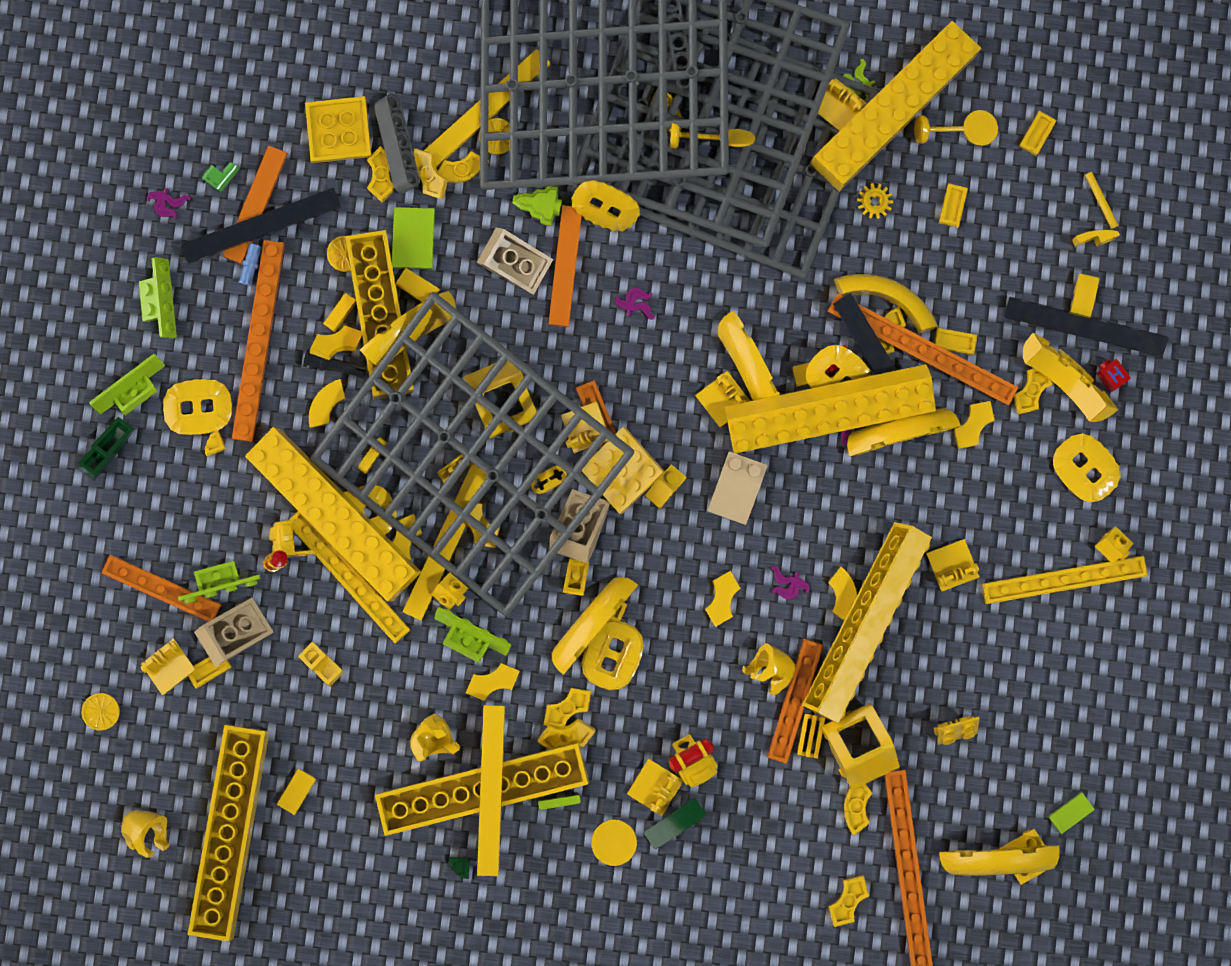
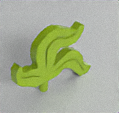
M861 59V64L856 68L854 76L862 82L861 84L872 87L876 82L875 80L869 82L864 77L863 71L866 62L864 59ZM844 74V75H843V77H846V78L851 79V80L854 81L852 75H850V74ZM849 88L856 95L862 94V92Z

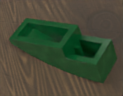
M117 417L91 445L90 451L78 462V469L95 481L122 449L133 433L134 428L120 417Z
M694 797L643 833L653 848L657 849L707 815Z

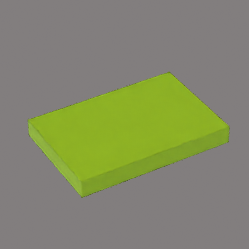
M394 207L392 268L433 269L434 208Z

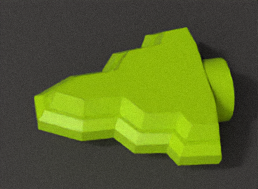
M547 186L545 190L537 189L532 194L521 193L514 195L512 201L519 209L530 212L532 218L538 219L541 224L550 227L554 215L560 216L562 200L557 199L558 187Z

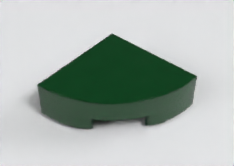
M449 857L452 870L461 878L469 879L470 858Z

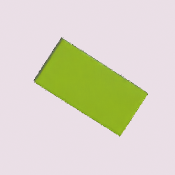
M1080 792L1049 815L1048 818L1059 833L1063 834L1095 809L1085 795Z
M580 794L539 800L538 804L539 809L542 810L580 804L581 799Z

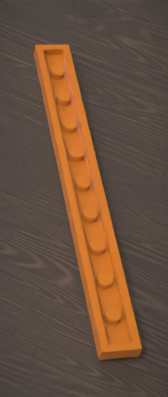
M263 241L232 434L233 440L254 441L285 247L283 242Z
M837 293L828 309V312L841 318L836 309L834 308L833 303L843 298L844 296ZM858 304L879 339L1006 405H1009L1018 389L1017 386Z
M906 770L891 771L885 774L884 777L910 965L933 966Z

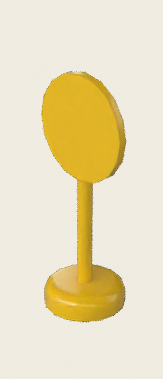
M983 110L970 113L966 117L963 126L930 127L928 118L924 115H919L915 120L914 135L916 142L923 144L927 142L930 132L964 131V135L969 142L974 145L984 146L994 141L998 134V125L993 115Z
M672 123L670 148L676 149L679 146L680 137L690 138V133L680 132V127ZM728 129L729 146H749L755 142V135L746 130ZM698 133V139L720 141V134Z

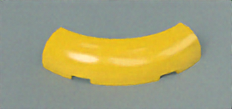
M854 274L834 279L838 293L842 296H846L849 293L852 296L868 294L896 304L910 318L918 334L938 328L934 316L925 303L910 289L894 280L869 274Z
M449 291L438 294L456 308L455 300ZM424 302L392 322L390 330L377 334L360 349L365 357L378 366ZM434 302L409 337L416 341L430 331L447 324L452 316ZM403 344V346L401 347V349L398 351V353H397L395 356H397L400 352H402V351H403L405 348H407L408 346L405 345V344Z
M735 311L730 312L719 323L717 329L718 337L734 361L752 400L755 401L780 395L771 381L772 376L758 348L744 329V324Z
M1035 333L1030 335L1023 348L1025 364L1035 368L1058 385L1080 408L1089 422L1102 421L1118 411L1105 391L1101 392L1092 384L1094 379L1075 360L1061 349L1056 351L1053 347L1049 346L1050 342Z
M937 408L935 412L874 424L856 430L849 435L847 442L849 457L924 435L945 432L961 425L956 414L947 408Z
M625 577L612 579L571 626L552 651V661L563 675L614 613L637 588V583Z
M1057 845L1023 847L1021 849L951 850L939 852V856L944 869L952 875H1005L1051 870L1058 863L1060 850Z

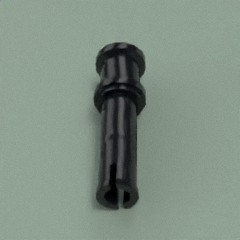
M307 349L303 362V367L312 366L320 368V371L328 369L363 379L367 366L334 358L328 360L310 354V349Z

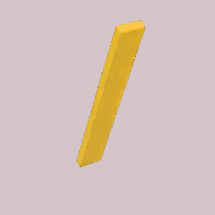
M538 49L518 65V83L532 82L539 76ZM547 60V68H548L551 64H550V62ZM510 73L498 84H506L510 79ZM510 91L489 93L488 120L492 119L510 102ZM481 99L424 150L435 154L434 162L436 168L480 129Z
M472 463L454 501L459 506L461 501L469 502L487 478V474ZM450 510L433 548L458 515ZM464 523L440 552L448 561H450L465 530L466 524ZM428 556L403 610L404 613L421 621L433 598L431 593L440 583L446 570L430 556Z
M299 511L289 519L292 520L293 531L310 550H314L317 558L395 644L411 631L366 579Z
M1140 556L1124 559L1123 561L1117 560L1113 564L1105 562L981 585L985 604L1140 578L1148 576L1145 558Z
M484 705L477 876H499L505 706Z

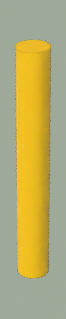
M1093 173L1086 174L1085 177L1110 228L1118 227L1119 225Z

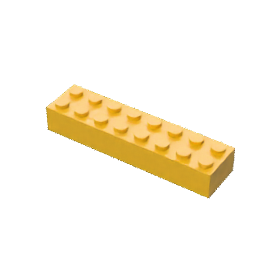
M386 230L345 236L364 345L377 334L390 330L391 323L401 317ZM407 348L392 359L379 377L395 391H398L411 373ZM366 358L370 377L377 365ZM413 384L406 394L414 393ZM373 385L371 388L373 400L389 397L376 385Z

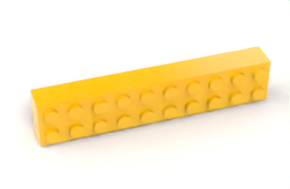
M951 21L813 157L810 164L840 192L977 56L981 47L957 24Z
M926 364L724 407L730 440L735 454L936 411L932 376Z
M272 427L245 455L387 602L394 601L421 573L399 548L318 466L311 462L310 458L280 428Z
M894 522L802 706L836 723H839L844 717L846 707L855 696V689L864 678L865 670L873 660L874 652L882 642L883 634L887 626L891 624L893 614L896 608L900 606L902 596L905 590L909 588L914 572L920 567V560L923 554L930 547L931 536L914 526Z
M224 725L188 935L228 942L234 939L270 731Z
M577 742L503 761L502 806L588 785L590 782L580 743ZM545 757L558 778L541 789L535 779L541 783L547 782L552 776L551 768L548 765L538 766L534 771L535 779L527 768ZM481 767L376 794L375 798L384 835L387 836L480 812ZM540 768H545L548 771L547 779L539 778L538 770Z

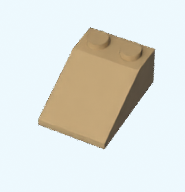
M496 228L477 263L534 295L553 259L505 229Z
M728 452L707 512L746 525L768 465Z
M572 489L558 520L567 527L591 495ZM599 498L558 551L559 554L585 563L589 562L610 507L609 501ZM555 528L550 536V548L561 535Z
M250 598L205 623L194 633L215 667L274 632L254 599Z

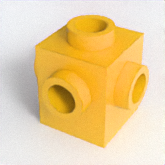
M449 572L431 595L450 610L454 605L459 606L465 600L464 594L468 587Z

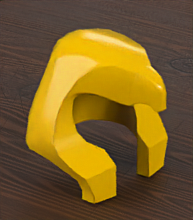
M765 643L759 648L749 666H743L742 671L744 674L751 675L750 678L759 681H765L772 677L771 689L768 693L777 695L791 682L795 673V663L782 650ZM762 667H766L760 675L757 674Z
M432 714L425 718L410 739L411 750L419 762L426 760V757L434 754L449 753L453 755L460 749L459 744L454 742L453 735L446 721L438 714Z
M143 810L130 811L124 817L121 826L122 836L125 838L126 844L130 849H136L138 854L146 858L154 855V851L145 847L144 838L149 828L154 830L155 846L162 851L169 848L170 843L166 840L167 818L165 816Z

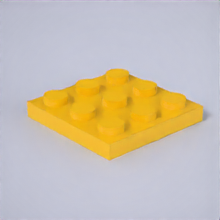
M365 96L305 103L311 163L368 158L372 155Z
M622 427L615 435L634 450V455L603 493V496L619 514H623L665 473L626 427ZM608 441L588 461L582 472L598 487L624 452Z

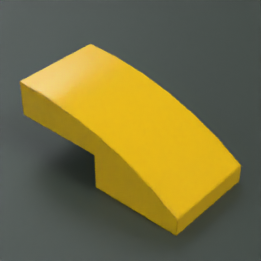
M1096 230L1077 235L1072 239L1075 247L1094 240L1096 247L1115 240L1120 234L1118 231Z
M1082 273L1078 274L1070 312L1091 317L1099 277Z
M313 641L298 656L328 686H331L344 673Z

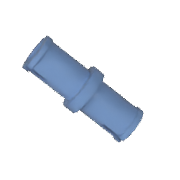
M249 243L245 261H242L243 269L238 283L251 286L255 269H258L257 261L262 247Z

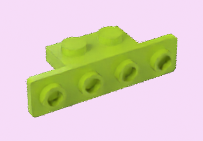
M154 257L152 258L154 278L139 281L143 322L158 320L160 337L174 339L177 338L169 260Z
M156 354L151 355L89 402L90 405L99 414H102L114 404H117L121 412L127 415L158 391L150 377L165 367V364Z
M235 561L195 571L194 575L199 591L180 596L178 599L179 601H184L185 604L197 601L196 597L202 595L205 598L217 596V591L225 589V593L238 590V585L245 584L246 587L258 584L257 580H260L261 577L256 575L240 580Z
M438 607L434 619L451 627L443 645L480 663L488 647L505 656L508 655L511 644L506 639L490 634L487 629L473 625L469 620L454 615L448 609Z

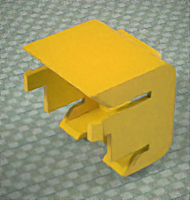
M507 361L485 392L512 382L514 388H516L524 378L522 372ZM494 364L464 376L465 381L476 390ZM527 388L519 397L524 411L511 416L521 426L529 423L537 412ZM476 402V408L486 428L493 419L490 411ZM501 421L489 438H494L508 431L511 433L513 430Z
M871 703L852 712H846L839 723L831 721L821 726L824 737L828 740L831 752L840 767L838 770L841 776L846 778L851 790L900 767L894 744ZM867 720L881 746L853 759L839 732L858 722Z

